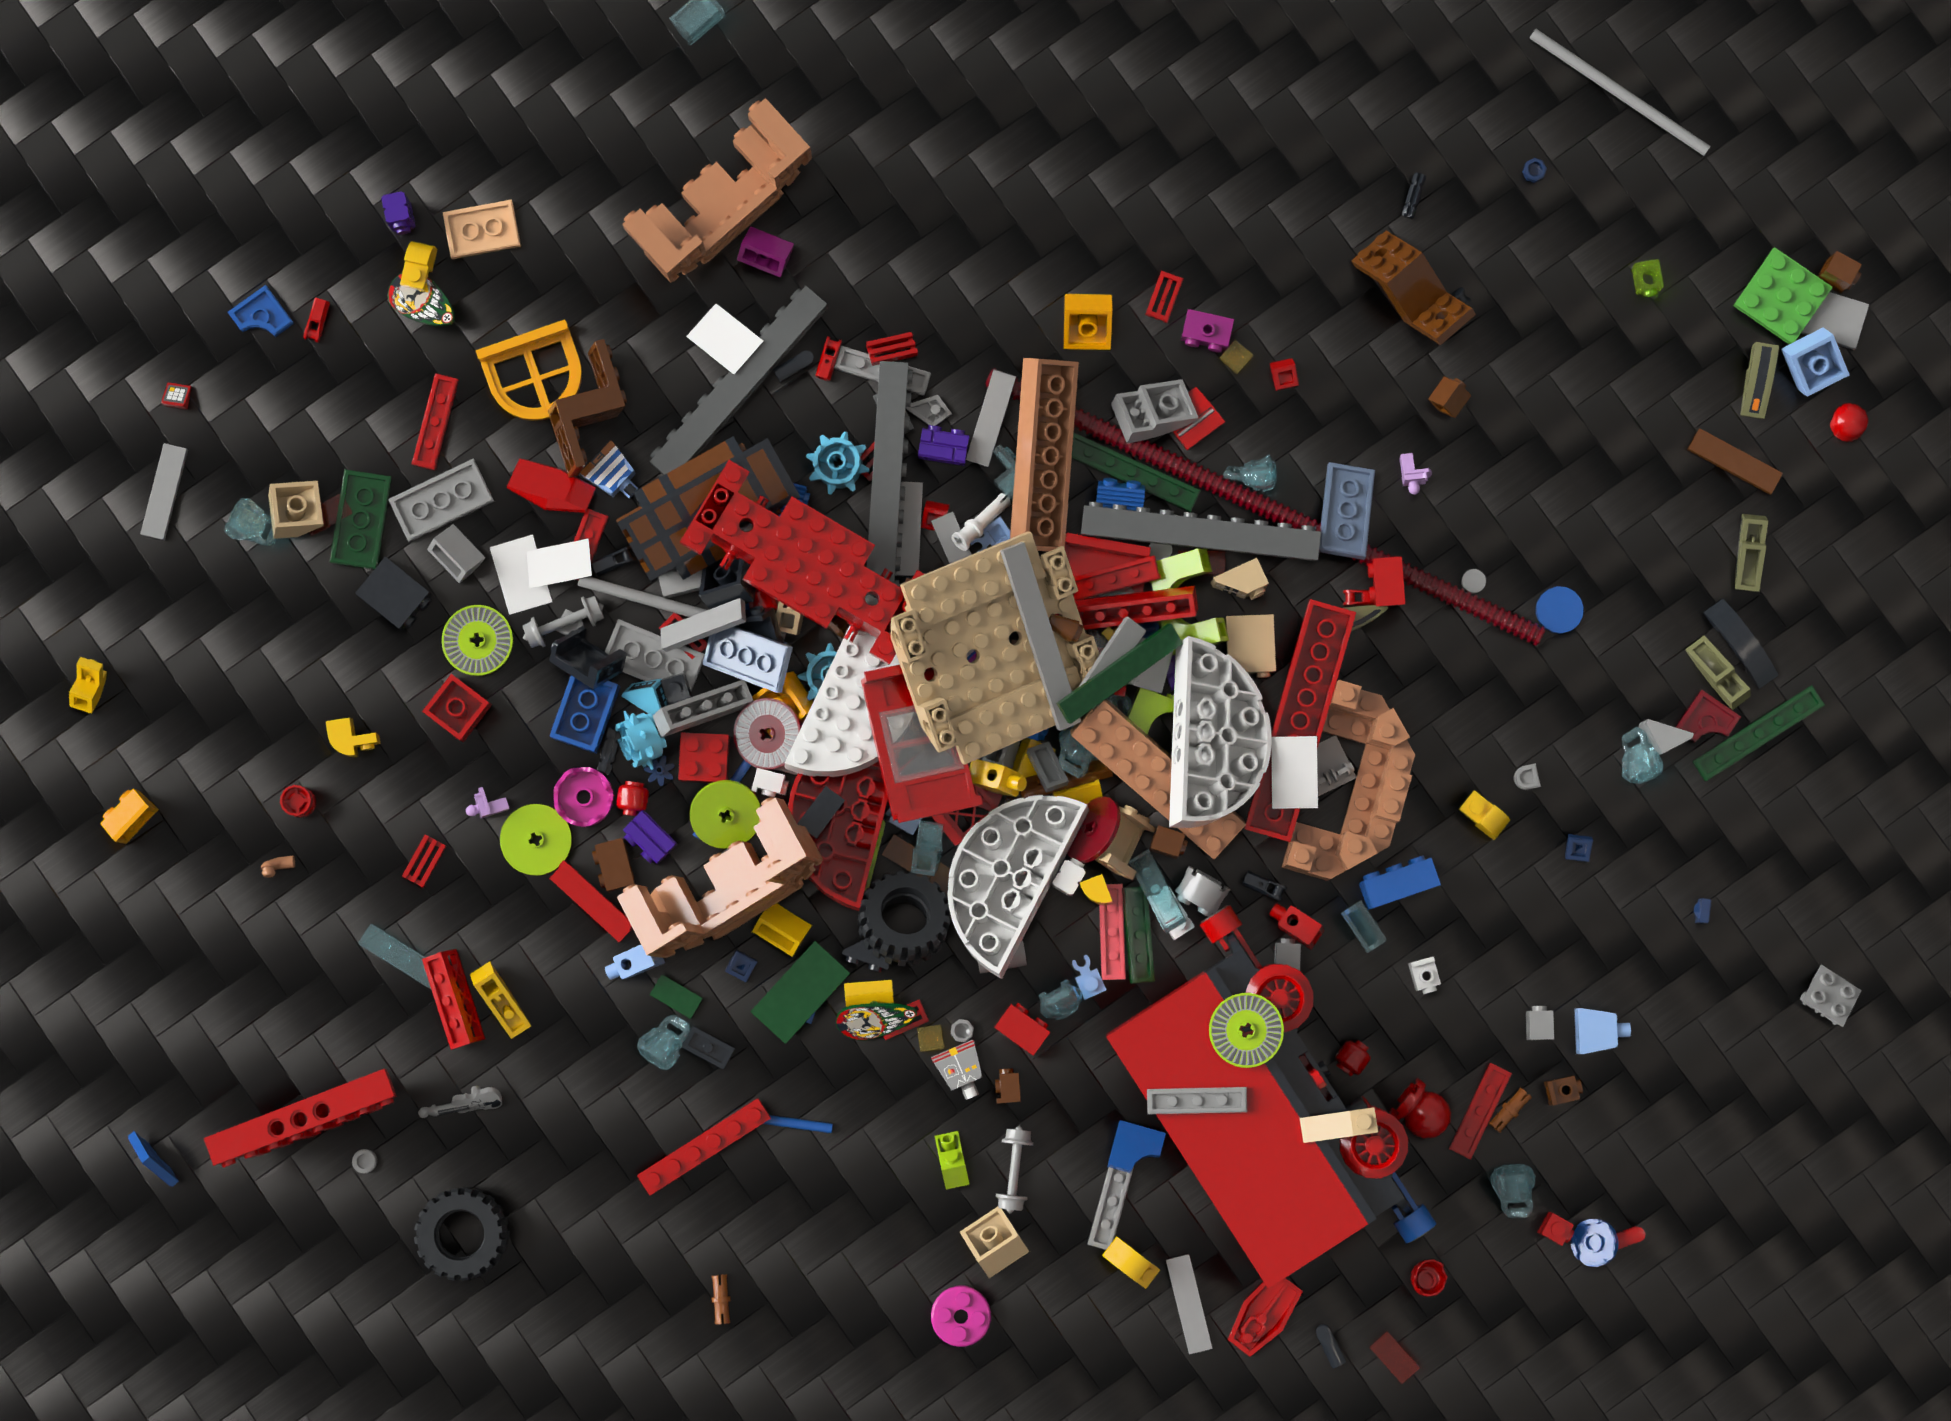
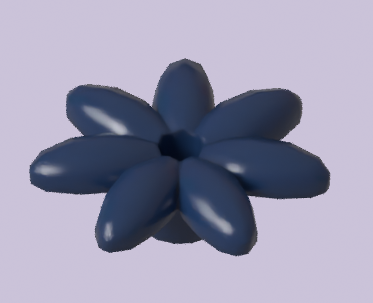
M664 755L659 762L656 759L652 760L653 770L649 766L644 768L646 772L652 773L648 778V782H653L657 779L659 785L663 786L664 777L670 780L673 779L672 774L668 771L672 770L675 765L666 764V756Z

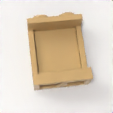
M1274 614L1226 616L1224 620L1229 641H1227V654L1234 658L1248 674H1256V678L1271 677L1270 674L1276 672Z
M1125 805L1124 808L1119 807L1121 820L1113 842L1095 860L1114 874L1133 880L1137 871L1128 866L1129 860L1143 831L1147 830L1154 833L1156 828L1149 824L1150 819L1137 814L1138 811Z

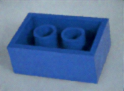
M570 676L549 737L597 754L621 687L616 683L607 681L592 689L575 677Z
M1423 855L1409 860L1408 866L1403 867L1402 863L1386 868L1385 874L1380 875L1379 871L1363 876L1364 881L1360 882L1359 886L1368 910L1441 885L1432 858L1425 860Z

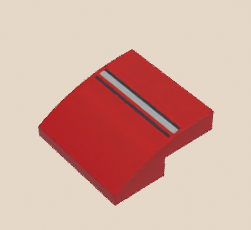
M1197 387L1189 391L1188 394L1199 417L1198 420L1171 432L1172 434L1174 433L1187 451L1225 423L1224 419Z

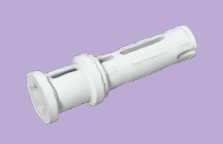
M1000 493L975 519L967 520L965 527L952 535V541L959 549L963 551L968 550L970 543L983 535V529L1011 505L1008 497L1003 501V498L1006 496L1005 494Z

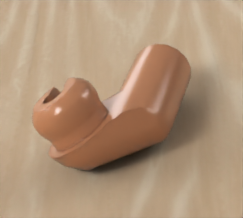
M284 856L264 862L261 865L262 875L269 878L275 875V870L294 868L295 858L294 856Z

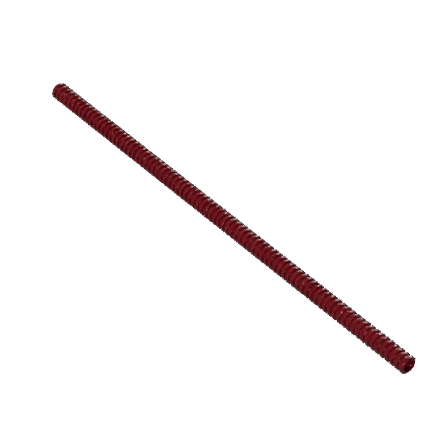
M994 369L991 370L985 384L987 388L989 386ZM1016 378L1011 397L1014 401L1018 399L1020 403L1022 380L1018 382ZM1075 406L1074 429L1077 427L1080 432L1084 430L1086 431L1085 434L1089 435L1090 433L1093 438L1098 437L1099 441L1105 440L1106 444L1111 443L1114 448L1118 446L1120 451L1124 449L1126 450L1125 453L1128 454L1130 452L1133 457L1137 455L1140 460L1143 458L1146 460V463L1151 462L1152 466L1158 465L1159 469H1166L1165 472L1167 473L1171 471L1172 475L1175 476L1177 474L1180 479L1182 477L1185 478L1186 482L1190 480L1193 485L1198 484L1199 488L1205 487V491L1211 490L1212 494L1215 495L1217 493L1220 498L1224 496L1226 497L1225 500L1228 501L1230 499L1233 504L1238 503L1239 507L1243 505L1246 507V510L1251 509L1254 514L1258 512L1259 516L1262 517L1264 515L1266 516L1265 519L1268 520L1270 518L1273 523L1277 521L1279 523L1292 524L1293 529H1301L1302 525L1316 527L1315 531H1320L1321 522L1318 523L1317 519L1311 520L1310 516L1305 517L1302 512L1300 514L1296 513V509L1292 511L1289 506L1287 508L1284 507L1283 503L1279 505L1277 500L1271 501L1270 497L1265 498L1262 493L1258 495L1256 494L1257 491L1254 490L1252 492L1249 487L1245 489L1243 484L1239 486L1236 481L1231 482L1230 478L1224 479L1223 475L1218 476L1216 475L1217 472L1214 471L1212 473L1209 468L1205 470L1203 469L1204 466L1200 465L1199 467L1196 462L1192 464L1189 459L1184 460L1183 456H1176L1177 453L1175 452L1171 454L1170 450H1163L1164 447L1162 446L1158 448L1156 443L1152 445L1149 440L1127 443L1121 428H1116L1117 425L1114 424L1112 426L1109 421L1105 423L1103 422L1104 419L1100 418L1099 420L1096 415L1091 416L1090 412L1084 413L1083 409L1078 410L1077 406ZM1367 544L1366 558L1364 560H1357H1359L1360 564L1366 563L1367 566V563H1372V558L1389 557L1391 554H1383V550L1379 552L1376 547L1371 548V545ZM1402 560L1403 579L1407 586L1412 585L1413 589L1417 587L1420 592L1425 591L1426 595L1432 594L1434 599L1438 597L1440 598L1439 601L1442 602L1444 600L1447 605L1451 603L1454 608L1459 607L1460 611L1465 610L1466 614L1472 613L1473 617H1480L1479 620L1481 621L1485 619L1486 623L1489 624L1491 622L1494 627L1499 626L1500 630L1506 629L1507 633L1512 632L1515 637L1519 635L1521 640L1525 638L1527 639L1526 642L1530 643L1531 641L1534 646L1540 643L1545 633L1544 626L1538 627V623L1532 624L1531 620L1526 621L1523 616L1519 618L1518 614L1515 613L1513 615L1510 610L1504 611V607L1500 609L1497 604L1492 605L1491 601L1485 602L1484 598L1479 599L1478 595L1475 594L1473 596L1470 591L1466 593L1463 588L1458 589L1457 585L1453 587L1451 582L1445 583L1444 579L1439 580L1436 575L1432 577L1430 576L1431 573L1428 572L1426 574L1423 569L1417 570V566L1411 567L1410 563L1405 564L1404 560Z

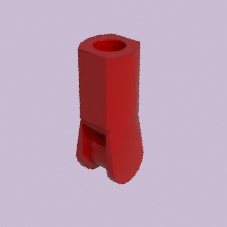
M319 298L314 299L304 331V339L311 338L315 339L317 343L320 342L330 305L329 301ZM313 323L319 324L317 330L311 329Z
M827 336L815 377L825 381L831 380L842 340L837 342L830 340V337ZM827 349L835 350L834 356L827 355Z
M1343 590L1346 601L1343 603V606L1375 605V601H1370L1369 590ZM1355 594H1361V602H1355Z
M1635 1226L1622 1232H1617L1618 1249L1644 1240L1646 1235L1644 1229Z

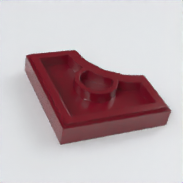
M1701 690L1675 728L1694 733L1693 738L1690 739L1692 742H1696L1702 735L1707 733H1719L1727 737L1741 716Z

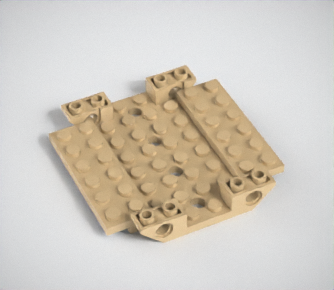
M1028 531L900 585L907 606H904L906 612L891 618V640L922 729L937 752L940 753L956 746L962 764L970 763L1056 725L1000 550L1020 542L1025 543L1048 618L1052 613H1058L1059 616L1077 620L1080 622L1079 624L1083 625L1073 597V593L1078 592V588L1064 546L1044 553L1040 557L1032 533ZM1084 628L1076 643L1072 641L1068 643L1053 631L1072 691L1079 687L1100 655L1094 636L1086 634ZM1016 631L1019 639L1017 643L1012 645L1009 642V636L1012 632ZM974 649L977 657L970 663L967 660V653ZM931 667L934 670V677L927 681L924 677V672L927 668Z

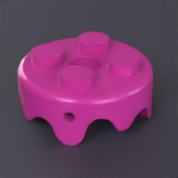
M593 768L569 769L562 775L554 787L555 810L565 821L575 826L588 827L598 824L606 818L613 806L614 795L610 782L602 773ZM588 791L591 796L590 801L586 804L579 803L577 799L579 792Z
M958 1285L944 1290L936 1298L932 1306L931 1322L934 1331L944 1342L957 1347H966L975 1344L986 1334L991 1322V1310L982 1293L970 1286ZM962 1309L968 1313L966 1322L958 1323L955 1321L954 1314L957 1310Z

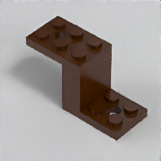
M1387 230L1378 235L1369 246L1361 250L1351 260L1357 269L1380 283L1405 323L1439 345H1442L1476 315L1470 306L1447 293L1421 251Z
M604 339L595 341L587 353L599 389L556 399L548 410L569 478L578 476L584 468L585 462H587L586 453L583 448L580 449L578 440H580L578 427L616 418L625 407V403H627L625 392L623 389L620 390L618 384L620 380L616 367L613 368L611 362V348L609 345H606Z

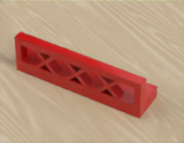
M563 860L559 864L558 870L549 879L620 943L633 929L627 916L567 861Z
M457 949L439 952L423 958V965L450 1049H457L484 1040L485 1036ZM448 956H450L452 966L450 965ZM471 1027L473 1028L475 1037H473Z

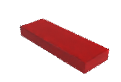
M587 509L574 541L589 539L590 560L592 562L609 516Z

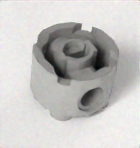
M1189 866L1182 882L1175 891L1178 893L1177 899L1186 905H1190L1192 902L1198 906L1199 912L1210 917L1212 913L1214 914L1218 911L1230 888L1224 886L1222 889L1220 881L1198 869L1194 873V868Z

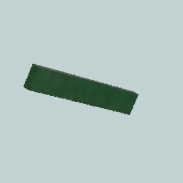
M1073 432L1072 459L1126 484L1130 480L1139 481L1141 485L1145 486L1146 493L1191 513L1201 490Z
M1170 623L1166 624L1058 701L1056 704L1067 723L1072 724L1182 645L1183 643L1173 625Z
M1811 685L1698 757L1692 763L1704 781H1707L1825 706V704Z

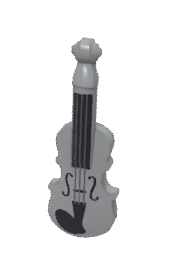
M473 1086L471 1094L455 1095L450 1104L439 1106L434 1104L431 1107H423L419 1110L418 1114L421 1118H425L428 1115L438 1116L454 1112L465 1113L476 1109H496L502 1105V1095L499 1090L493 1087L481 1089L479 1086Z

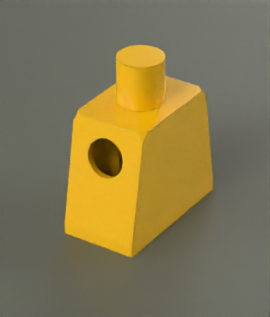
M979 759L972 761L969 770L972 782L980 788L992 793L1017 797L1019 791H1023L1026 788L1027 781L1023 774L1013 769ZM988 773L995 775L993 781L988 779Z

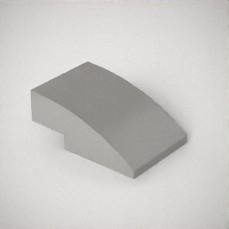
M1183 379L1141 385L1138 391L1116 394L1111 404L1127 443L1138 442L1170 433L1197 421L1199 418Z

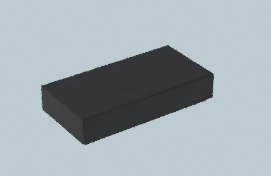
M825 786L797 825L805 826L809 834L817 839L845 800Z

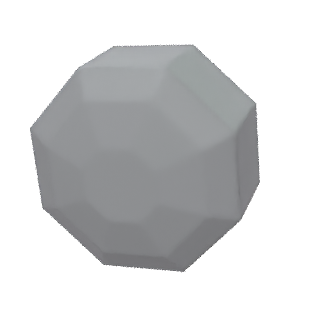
M959 1019L952 1024L951 1035L956 1041L966 1042L973 1036L974 1027L968 1020Z

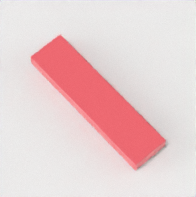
M1106 884L1113 904H1099L1102 980L1126 979L1123 884Z

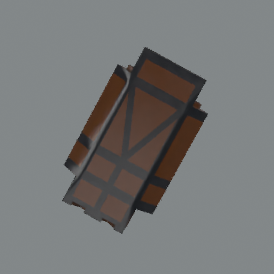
M731 437L633 492L641 506L616 519L650 581L675 567L684 580L725 557L726 553L724 550L711 542V539L701 555L680 544V541L728 460L750 471L738 493L757 503L760 496H763L762 503L765 498L769 500L765 508L778 516L782 514L780 508L787 505L791 497L800 498L798 491L768 438L746 450L743 443L738 444L735 438ZM744 521L739 524L740 529L744 532H749L753 529L750 522Z

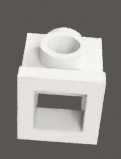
M757 768L751 791L757 793L758 789L762 790V795L775 798L776 794L786 795L789 781H785L786 776L783 774Z
M1434 957L1408 963L1416 991L1422 990L1423 994L1437 990L1436 986L1440 985L1441 982ZM1425 971L1430 973L1428 981L1422 978V974Z

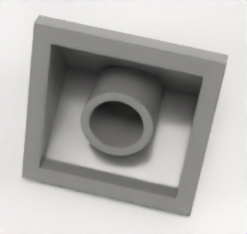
M1650 719L1641 722L1638 727L1654 757L1690 740L1694 733Z

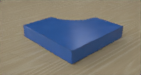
M264 285L228 311V314L242 332L251 328H261L269 331L276 337L294 324L267 285Z
M1120 1120L1107 1167L1131 1173L1134 1165L1141 1159L1148 1157L1159 1158L1166 1133Z
M133 1131L128 1136V1139L142 1164L169 1186L173 1187L179 1181L172 1169L157 1155L144 1138Z

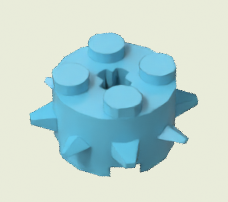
M845 431L840 438H830V440L821 435V445L817 447L815 453L806 455L808 459L813 461L815 471L809 477L810 481L822 480L827 485L828 494L830 495L836 488L848 487L851 491L856 490L855 482L860 474L869 472V468L863 465L861 459L866 446H854L848 441V432ZM841 459L843 464L836 468L833 462Z
M828 643L826 651L819 653L817 656L809 652L806 654L810 663L807 667V672L799 674L798 679L808 682L811 688L807 696L809 701L816 698L825 679L824 675L827 674L837 653L834 651L832 643Z
M623 711L625 721L616 724L615 730L620 731L622 738L617 740L627 761L631 759L634 761L633 767L640 765L646 767L647 764L653 770L652 760L662 756L663 748L667 747L665 738H661V735L658 734L651 713H641L636 716L632 713L630 716L626 711Z

